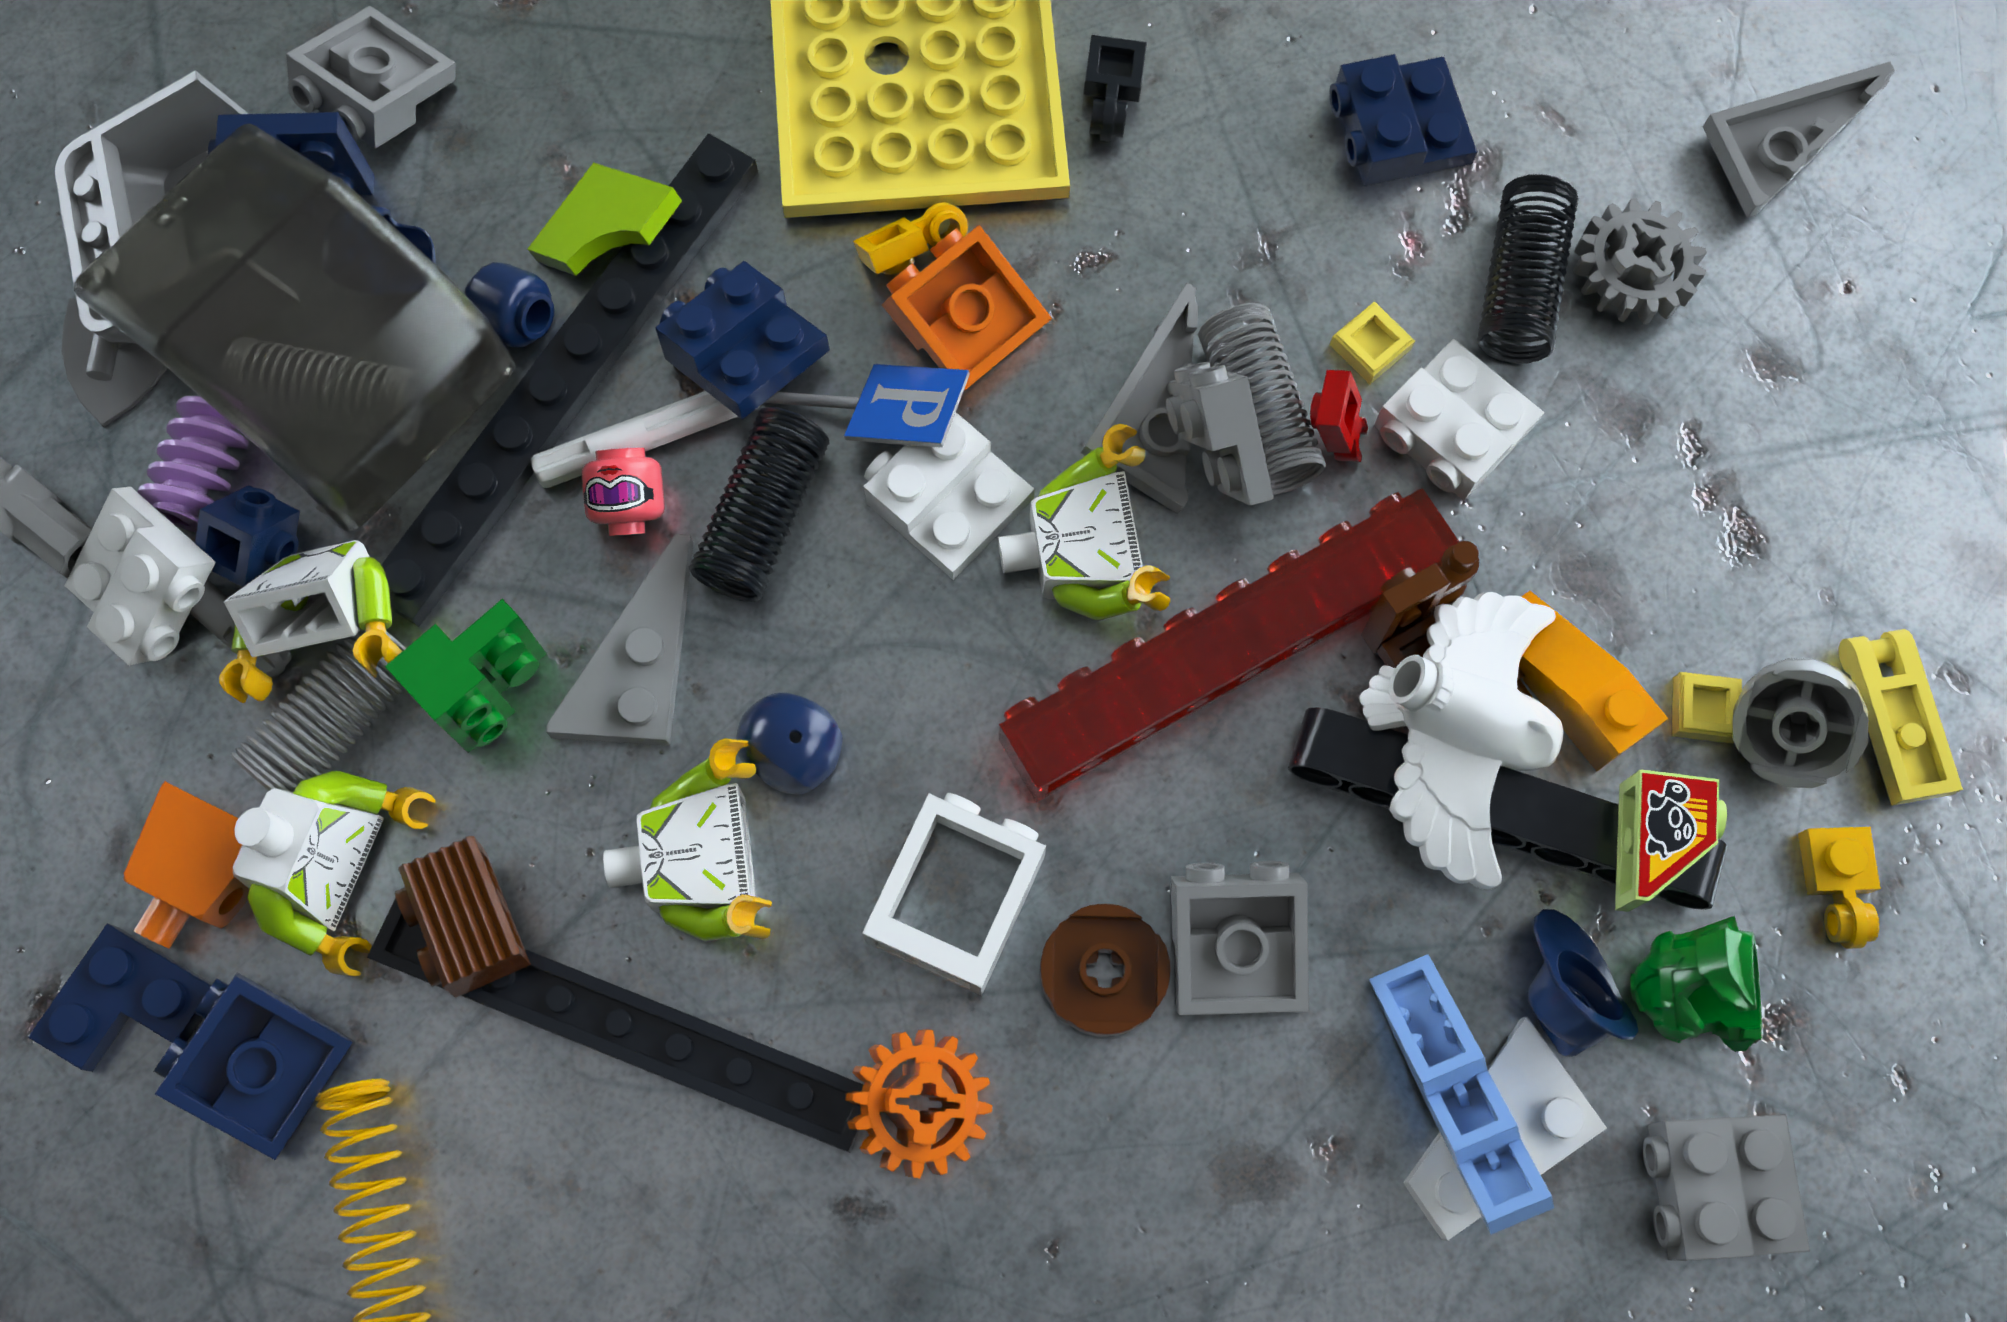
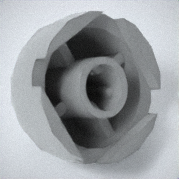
M1787 658L1765 666L1747 681L1733 710V741L1738 752L1740 748L1743 757L1751 763V769L1761 778L1784 787L1815 788L1827 784L1828 778L1839 775L1845 769L1847 773L1858 764L1868 744V709L1856 684L1837 667L1816 659Z

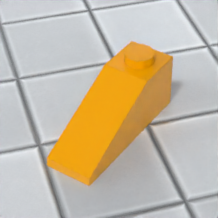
M1528 591L1521 596L1530 603L1550 607L1532 591ZM1554 610L1555 620L1532 639L1531 644L1520 659L1519 667L1525 674V678L1522 680L1538 700L1561 720L1563 731L1597 772L1669 718L1628 668Z

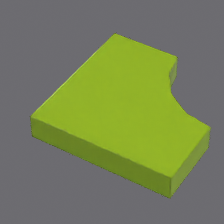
M593 162L527 250L537 262L576 276L593 259L612 248L631 243L650 245L682 200L671 186Z

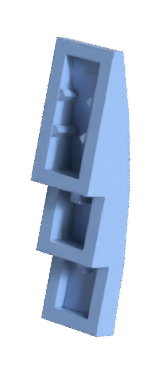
M1429 954L1370 978L1371 987L1401 1052L1490 1234L1492 1235L1554 1209L1552 1196L1520 1138L1517 1123L1487 1070L1485 1057Z

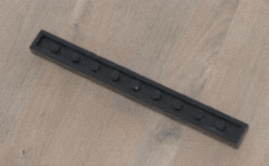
M709 133L706 135L669 184V186L674 188L682 202L651 244L631 243L622 246L381 564L389 585L392 611L420 627L533 475L532 456L554 447L758 173L756 159Z

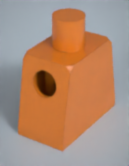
M164 781L124 871V881L154 896L133 930L135 933L170 949L190 915L220 929L230 923L248 901L249 888L233 876V865L242 847V844L237 841L234 831L239 818Z

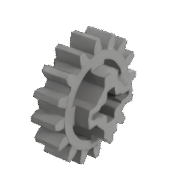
M1637 198L1630 199L1623 212L1614 203L1608 205L1601 218L1594 216L1590 220L1574 250V253L1580 256L1573 268L1574 274L1588 276L1581 289L1582 294L1588 295L1597 292L1601 299L1596 309L1602 312L1612 304L1618 308V321L1624 322L1631 312H1638L1642 324H1649L1657 311L1663 318H1670L1679 305L1686 306L1696 293L1697 285L1706 274V270L1699 266V263L1707 254L1706 248L1691 246V242L1699 231L1696 227L1682 230L1678 223L1683 214L1679 211L1674 212L1668 218L1661 215L1662 208L1659 201H1654L1648 211L1641 210ZM1606 242L1609 244V247L1605 252L1606 256L1609 259L1608 261L1605 260L1604 247ZM1674 272V279L1672 280L1671 275Z

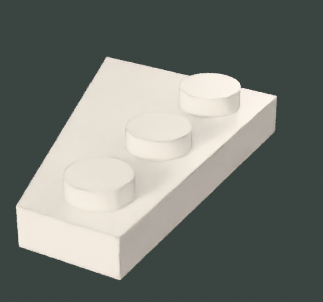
M1526 1016L1518 1021L1508 1035L1509 1039L1492 1063L1487 1065V1070L1518 1125L1520 1138L1540 1175H1542L1606 1130L1607 1127ZM1439 1132L1403 1184L1442 1241H1447L1482 1216Z

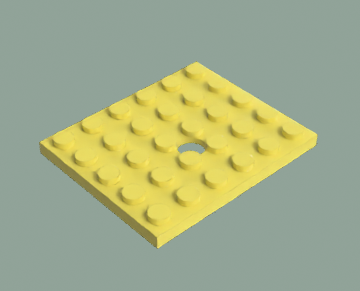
M770 0L782 207L785 218L930 208L934 204L942 202L950 203L954 206L1069 198L1070 180L1050 0ZM881 43H895L904 55L909 56L906 66L899 72L890 75L874 72L868 67L865 59L869 58L873 54L875 46Z

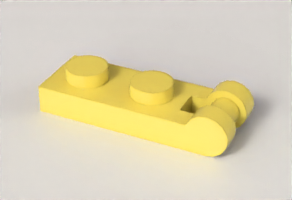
M1906 629L1884 632L1880 639L1869 641L1865 636L1842 639L1839 645L1840 663L1844 671L1851 675L1852 681L1856 684L1868 709V733L1891 806L1951 796L1962 791L1960 778L1912 634ZM1885 663L1888 667L1892 668L1894 676L1882 677L1879 664Z

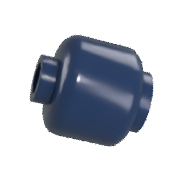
M492 262L482 267L471 278L464 291V314L470 328L484 337L509 347H525L535 342L549 330L553 322L554 304L546 282L536 274L510 264Z

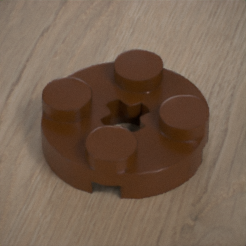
M1095 904L1083 907L1069 915V918L1061 922L1056 930L1052 932L1043 948L1040 962V980L1043 993L1058 1019L1069 1024L1079 1032L1099 1037H1112L1128 1033L1150 1019L1166 995L1171 969L1165 943L1157 933L1156 935L1152 927L1142 920L1143 917L1123 906ZM1099 953L1111 954L1112 964L1122 966L1123 976L1113 978L1110 988L1098 987L1097 978L1087 976L1086 965L1096 964Z

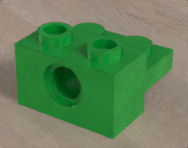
M502 598L453 641L435 623L385 667L428 715L469 753L477 745L479 747L488 745L503 733L508 724L507 719L516 711L501 694L509 687H518L528 681L538 670L539 661L547 653L519 615Z

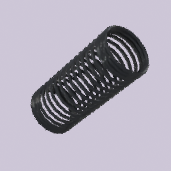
M1528 174L1517 177L1507 183L1502 191L1503 195L1498 214L1499 220L1495 232L1496 238L1493 242V256L1490 260L1491 266L1484 295L1485 301L1482 305V320L1479 323L1480 327L1478 328L1479 332L1476 340L1478 346L1487 355L1510 363L1537 362L1550 356L1555 349V332L1558 329L1557 322L1559 321L1558 314L1561 311V295L1564 292V277L1567 274V259L1570 255V240L1573 237V222L1576 219L1575 212L1577 211L1579 198L1577 191L1570 183L1546 174ZM1541 191L1561 196L1569 201L1570 205L1568 206L1565 202L1540 195L1525 196L1512 201L1510 199L1515 195L1525 192ZM1524 201H1545L1564 207V209L1558 210L1544 205H1523L1519 207L1515 204ZM1531 210H1543L1549 212H1536ZM1520 229L1527 232L1518 233L1514 230ZM1550 233H1556V234H1558L1559 236H1554V237H1553V236H1550V235H1548V234H1550ZM1519 238V239L1526 240V241H1524V242H1517V241H1515V240H1513V239ZM1548 242H1554V243H1557L1558 245H1552V246H1551V245H1548V244H1546V243H1548ZM1518 247L1528 251H1516L1512 248ZM1552 251V252H1555L1556 254H1550V255H1549V254H1546V253H1543V252ZM1517 256L1528 260H1514L1510 257ZM1534 260H1543V261H1544V260H1550V261H1552V262H1554V263H1549V264H1547V263H1544V262L1534 261ZM1515 265L1527 269H1513L1510 266ZM1531 269H1548L1553 272L1544 273L1542 271ZM1509 275H1518L1526 278L1513 279ZM1527 278H1546L1550 281L1542 282ZM1516 284L1524 287H1543L1548 290L1540 291L1530 288H1512L1508 285ZM1501 287L1504 290L1499 291L1497 288ZM1515 293L1523 296H1541L1546 299L1537 300L1526 297H1510L1506 294ZM1499 296L1503 299L1497 300L1496 297ZM1512 302H1513V303H1517V304H1521V305H1535V306L1538 305V306H1541V307H1543V308H1542V309H1534V308H1528V307H1522V306L1513 307V306H1509V305H1507V304H1505V303H1512ZM1498 305L1502 308L1496 309L1494 306ZM1525 314L1538 315V316H1541L1542 318H1536V317H1534V316L1525 315ZM1508 329L1516 332L1534 333L1538 336H1515L1500 330ZM1489 332L1514 341L1534 342L1545 339L1547 342L1534 346L1513 345L1492 337Z
M768 407L758 412V416L753 422L754 427L749 431L750 437L745 440L746 446L741 449V456L736 460L737 465L732 469L733 474L728 478L729 484L724 487L725 493L719 497L721 503L715 507L716 513L711 516L712 522L707 525L708 532L702 536L704 541L698 545L699 551L694 554V559L691 561L692 564L689 566L692 576L705 586L728 597L746 602H756L763 598L764 589L767 588V583L770 582L767 575L774 572L772 565L778 563L776 556L782 553L780 546L786 544L784 537L791 534L789 527L795 524L793 518L799 515L797 509L803 506L801 499L807 496L805 490L811 487L810 480L815 478L814 471L819 468L818 462L823 459L827 446L830 444L827 434L821 427L798 413L782 408ZM769 423L783 426V427L788 428V429H791V430H793V431H795V432H797V433H794V432H792V431H790V430L783 429V428H780V427L771 426ZM757 440H763L768 445H761ZM753 449L760 450L765 455L756 454ZM775 454H778V455H781V456H783V457H785V458H788V459L794 461V462L797 463V464H794V463H792V462H789V461H787V460H784V459L780 458L779 456H777V455H775ZM750 459H755L760 464H753ZM806 462L813 463L814 466L810 467ZM772 464H776V465H778V466H780V467H782V468H784V469L789 470L790 472H787V471H785V470H782V469H780V468H778V467H776V466H774V465H772ZM745 468L752 469L757 474L749 473ZM801 471H803V472H809L810 475H809V476H806V475H805L804 473H802ZM772 475H775V476H777V477H779V478H781V479H784L785 481L780 480V479H778V478H775V477H773ZM742 478H747L754 484L746 483ZM798 481H804L806 484L801 485ZM737 487L744 488L751 494L742 493ZM793 490H799L802 494H796ZM733 497L741 498L748 504L740 503ZM788 499L796 500L797 504H793ZM730 507L738 508L745 514L734 512ZM783 508L791 509L793 513H788ZM726 517H733L744 525L731 522ZM777 517L786 518L789 522H783ZM722 526H724V527H730V528L733 529L735 532H737V533H739V534H741V535L728 532V531H726L724 528H722ZM772 526L782 528L785 532H779ZM767 535L778 537L781 541H774ZM718 536L726 537L740 546L724 542ZM761 544L773 546L777 551H770ZM714 546L723 547L736 556L721 552ZM756 553L769 556L772 560H765ZM750 562L763 565L768 570H761Z

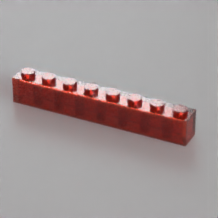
M1421 488L1405 498L1399 492L1389 495L1370 509L1369 514L1371 517L1355 526H1352L1349 521L1337 524L1318 539L1320 545L1303 555L1300 554L1298 549L1285 553L1268 566L1267 571L1269 574L1251 584L1246 578L1233 582L1216 595L1217 603L1199 613H1197L1194 607L1181 611L1164 624L1165 632L1145 642L1142 637H1136L1118 647L1110 655L1113 661L1093 672L1088 666L1082 667L1063 678L1057 685L1059 691L1038 702L1036 697L1032 696L1008 709L1003 715L1006 721L999 724V742L1035 802L1044 799L1371 613L1369 611L1371 606L1382 595L1380 587L1400 571L1412 567L1417 574L1434 563L1438 565L1444 551L1450 546L1459 543V540L1424 489Z

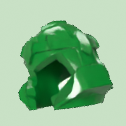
M1734 915L1682 934H1673L1672 931H1667L1654 939L1648 955L1643 959L1642 963H1639L1635 973H1631L1630 989L1639 1012H1645L1654 1022V1027L1668 1040L1681 1043L1682 1040H1691L1700 1034L1712 1032V1034L1719 1036L1723 1043L1734 1052L1746 1051L1753 1043L1762 1040L1761 989L1754 932L1739 930Z

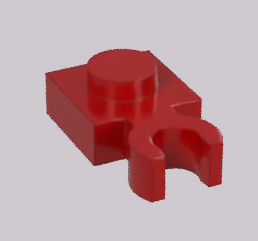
M1346 370L1326 371L1322 392H1316L1312 398L1310 421L1312 428L1318 430L1327 452H1333L1336 461L1361 462L1362 453L1359 448L1360 434L1367 435L1368 424L1365 417L1359 416L1362 398L1351 371Z

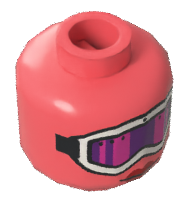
M645 448L595 451L596 460L590 461L582 468L584 507L587 519L595 524H608L609 536L645 533V521L658 519L665 510L660 463L653 458L645 457Z

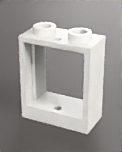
M929 793L862 934L867 944L982 996L1044 860L1046 845L1037 842L1039 834L1022 823L1011 819H1004L1002 825H999L979 816L981 808L966 798L947 793L943 800ZM937 822L1022 860L978 957L893 919L894 913Z

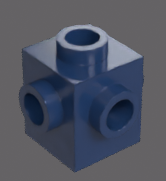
M248 485L200 509L195 544L216 562L212 572L244 587L283 558L296 554L299 546L296 533L300 510L276 499L269 491Z

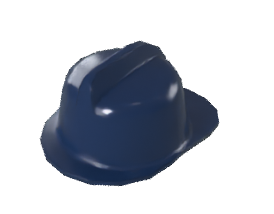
M1555 909L1541 910L1534 918L1533 930L1538 947L1544 958V963L1529 987L1528 1002L1551 1042L1560 1054L1566 1057H1573L1587 1048L1594 1047L1611 1035L1621 1040H1632L1639 1032L1637 1020L1621 997L1610 970L1596 944L1569 916Z

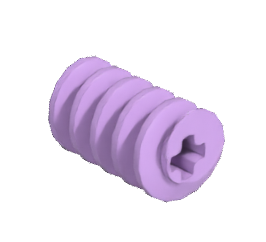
M184 396L178 399L176 404V411L181 418L169 420L166 427V432L171 439H165L159 442L157 446V454L162 461H155L148 466L147 475L153 483L141 485L137 492L175 526L196 533L198 525L197 516L200 509L214 502L207 495L208 491H229L231 487L229 482L217 474L218 468L238 470L240 462L226 452L227 448L247 449L249 441L235 431L236 427L256 428V423L250 416L227 403L199 396Z

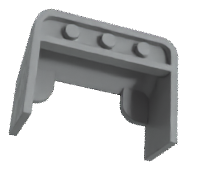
M197 71L191 72L73 140L63 149L56 162L55 178L80 321L86 329L110 342L217 347L236 339L300 304L298 293L234 248L195 269L184 213L208 200L214 192L217 176L213 174L210 168L208 145L211 139H216L218 115L249 114Z

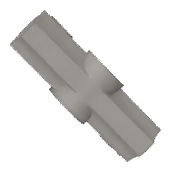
M0 457V532L17 545L22 542L68 579L92 528L74 513H70L59 504L62 501L59 497L16 464L12 467Z

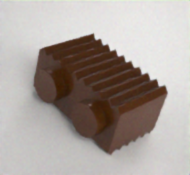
M468 836L462 841L453 842L449 847H441L436 852L427 853L422 858H415L411 863L402 864L398 868L405 887L395 891V897L408 926L420 925L427 946L417 950V955L423 972L432 987L442 983L443 988L457 998L530 965L529 958L507 907V902L498 884L489 857L474 836Z

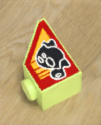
M1640 769L1619 784L1615 910L1629 912L1650 901L1718 844V839L1723 836L1727 823L1726 804L1723 800H1719V779Z

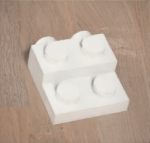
M1453 338L1424 369L1420 367L1383 405L1374 427L1380 431L1381 437L1390 448L1398 453L1408 454L1425 468L1427 476L1438 488L1446 492H1453L1465 501L1531 431L1545 412Z
M956 412L942 448L905 445L895 456L889 451H884L871 462L864 474V478L868 481L863 486L866 504L952 580L1034 499L1035 489L991 452V442Z
M131 486L112 488L64 586L94 612L87 628L130 666L166 658L175 649L180 639L179 632L192 607L202 598L205 591L204 584L216 562Z

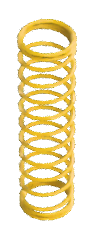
M383 1078L361 1080L336 1086L320 1092L315 1098L318 1102L316 1107L319 1109L344 1111L324 1122L320 1132L333 1137H351L332 1146L325 1153L324 1158L333 1163H358L334 1175L329 1181V1185L340 1190L366 1189L343 1199L335 1206L333 1212L347 1217L374 1215L344 1229L339 1234L338 1240L350 1244L383 1241L351 1255L344 1261L342 1267L350 1271L390 1268L357 1282L350 1287L347 1295L353 1298H373L400 1294L362 1310L354 1316L351 1322H426L431 1316L426 1312L362 1319L374 1312L423 1293L426 1289L423 1285L374 1291H357L376 1281L419 1265L421 1262L419 1258L351 1264L376 1251L409 1240L416 1235V1232L409 1230L372 1236L345 1237L372 1223L406 1212L412 1207L410 1204L405 1203L370 1209L341 1210V1208L354 1201L404 1184L407 1180L405 1177L360 1183H336L339 1179L351 1173L400 1157L403 1153L395 1150L362 1156H331L346 1146L396 1130L398 1126L395 1124L356 1130L327 1129L330 1125L349 1116L391 1104L393 1099L390 1097L376 1100L387 1095L391 1090L388 1087L390 1081Z

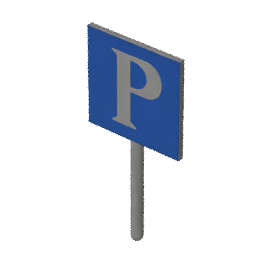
M874 364L860 398L777 392L764 403L855 409L844 434L845 440L942 448L970 373L969 370Z

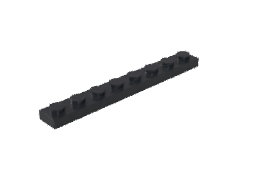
M395 898L367 958L429 983L417 955V950L427 946L419 924L413 927L408 926ZM525 949L530 961L529 966L461 995L464 998L848 1153H851L859 1130L849 1129L847 1122L861 1114L860 1105L846 1101L845 1097L846 1093L862 1091V1083ZM442 983L436 985L437 987L444 989Z

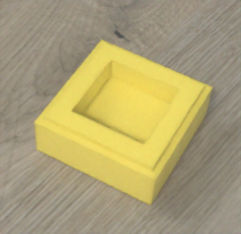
M1374 301L1334 334L1329 345L1370 385L1411 351L1415 340Z
M1679 672L1674 676L1672 736L1733 744V710L1742 691V679Z

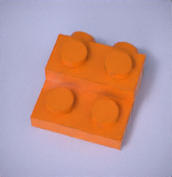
M980 225L966 236H963L957 228L930 249L936 260L921 272L912 263L886 284L892 295L881 304L917 351L923 347L939 368L969 370L970 375L964 391L1052 319Z

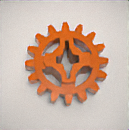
M918 1030L913 1045L906 1032L894 1033L891 1040L893 1051H890L881 1044L873 1045L869 1048V1052L876 1064L872 1068L855 1066L852 1071L864 1084L862 1091L846 1093L845 1100L852 1104L860 1105L861 1109L860 1115L847 1122L849 1129L866 1130L869 1136L863 1141L859 1149L863 1154L869 1155L882 1149L884 1152L881 1157L880 1168L886 1171L894 1172L902 1160H904L903 1167L907 1177L920 1178L925 1162L932 1174H946L947 1155L957 1161L966 1162L970 1158L968 1149L963 1143L966 1138L981 1140L985 1138L986 1133L980 1126L975 1124L977 1114L984 1115L992 1112L993 1105L978 1101L977 1096L978 1091L983 1090L990 1084L989 1078L972 1077L969 1070L975 1065L978 1057L975 1053H965L956 1057L954 1054L957 1049L958 1039L953 1036L943 1037L935 1046L933 1030ZM908 1060L907 1063L903 1064L902 1076L888 1088H882L889 1073L900 1063ZM942 1067L954 1081L957 1094L953 1093L942 1079ZM910 1095H921L929 1097V1101L941 1102L942 1107H929L928 1111H917L909 1109V1105L896 1104L895 1100L896 1098H910ZM880 1112H885L897 1127L896 1140L885 1129ZM951 1118H956L948 1133L936 1142L937 1131Z

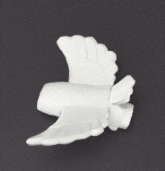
M1483 592L1474 599L1459 597L1452 605L1441 604L1435 606L1434 616L1436 623L1427 629L1426 636L1430 647L1423 654V657L1411 655L1403 659L1396 668L1387 665L1380 667L1379 674L1370 679L1369 688L1361 693L1359 701L1364 706L1363 714L1373 731L1407 726L1409 729L1408 742L1402 748L1405 762L1397 768L1394 774V781L1399 790L1393 797L1389 809L1396 820L1403 822L1404 835L1407 842L1419 847L1421 859L1427 868L1441 870L1452 882L1459 884L1471 883L1482 890H1493L1502 882L1501 871L1493 848L1490 823V801L1500 766L1521 771L1549 767L1559 754L1563 741V726L1561 720L1545 705L1517 690L1520 659L1531 644L1532 639L1555 620L1554 610L1544 605L1530 603L1525 598L1519 596H1501L1493 592Z

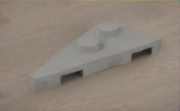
M1891 62L1709 115L1702 127L1747 218L1755 216L1890 82L1889 78L1895 71Z
M1188 282L1178 295L1081 454L1087 455L1097 447H1103V437L1107 430L1114 425L1124 424L1136 429L1137 434L1124 442L1122 452L1124 453L1133 446H1139L1145 449V459L1140 465L1134 467L1118 463L1116 464V472L1125 471L1127 483L1177 514L1188 501V489H1185L1187 454L1191 451V443L1183 440L1182 433H1174L1168 418L1166 400L1173 397L1170 381L1176 380L1174 370L1192 365L1193 335L1198 325V305L1195 301L1197 288Z
M675 534L548 721L546 732L551 738L670 746L690 580L689 566L691 565L694 546L691 535Z

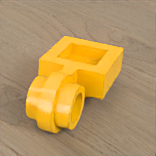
M942 202L928 208L924 215L910 222L903 217L854 240L853 243L864 265L876 274L883 272V274L890 275L901 272L912 263L914 264V257L929 250L927 243L932 247L935 246L954 229L957 228L963 236H966L968 223L966 216L959 208L950 203ZM949 219L948 230L939 235L940 224L944 220Z
M1871 827L1809 828L1798 833L1807 895H1832L1834 904H1829L1824 914V926L1829 940L1833 943H1840L1846 949L1863 948L1867 942L1875 941L1879 934L1878 913L1871 903H1863L1856 896V894H1870L1881 889Z

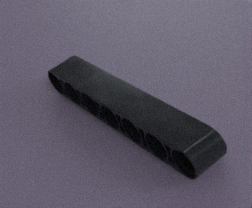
M1308 708L1305 711L1288 770L1293 775L1310 783L1390 809L1391 801L1399 790L1394 781V774L1397 768L1405 762L1402 748L1408 742V735L1392 729L1373 731L1368 721L1326 708ZM1500 766L1490 801L1492 843L1616 885L1619 804ZM1718 839V844L1654 898L1692 909H1711L1714 904L1727 850L1726 843Z

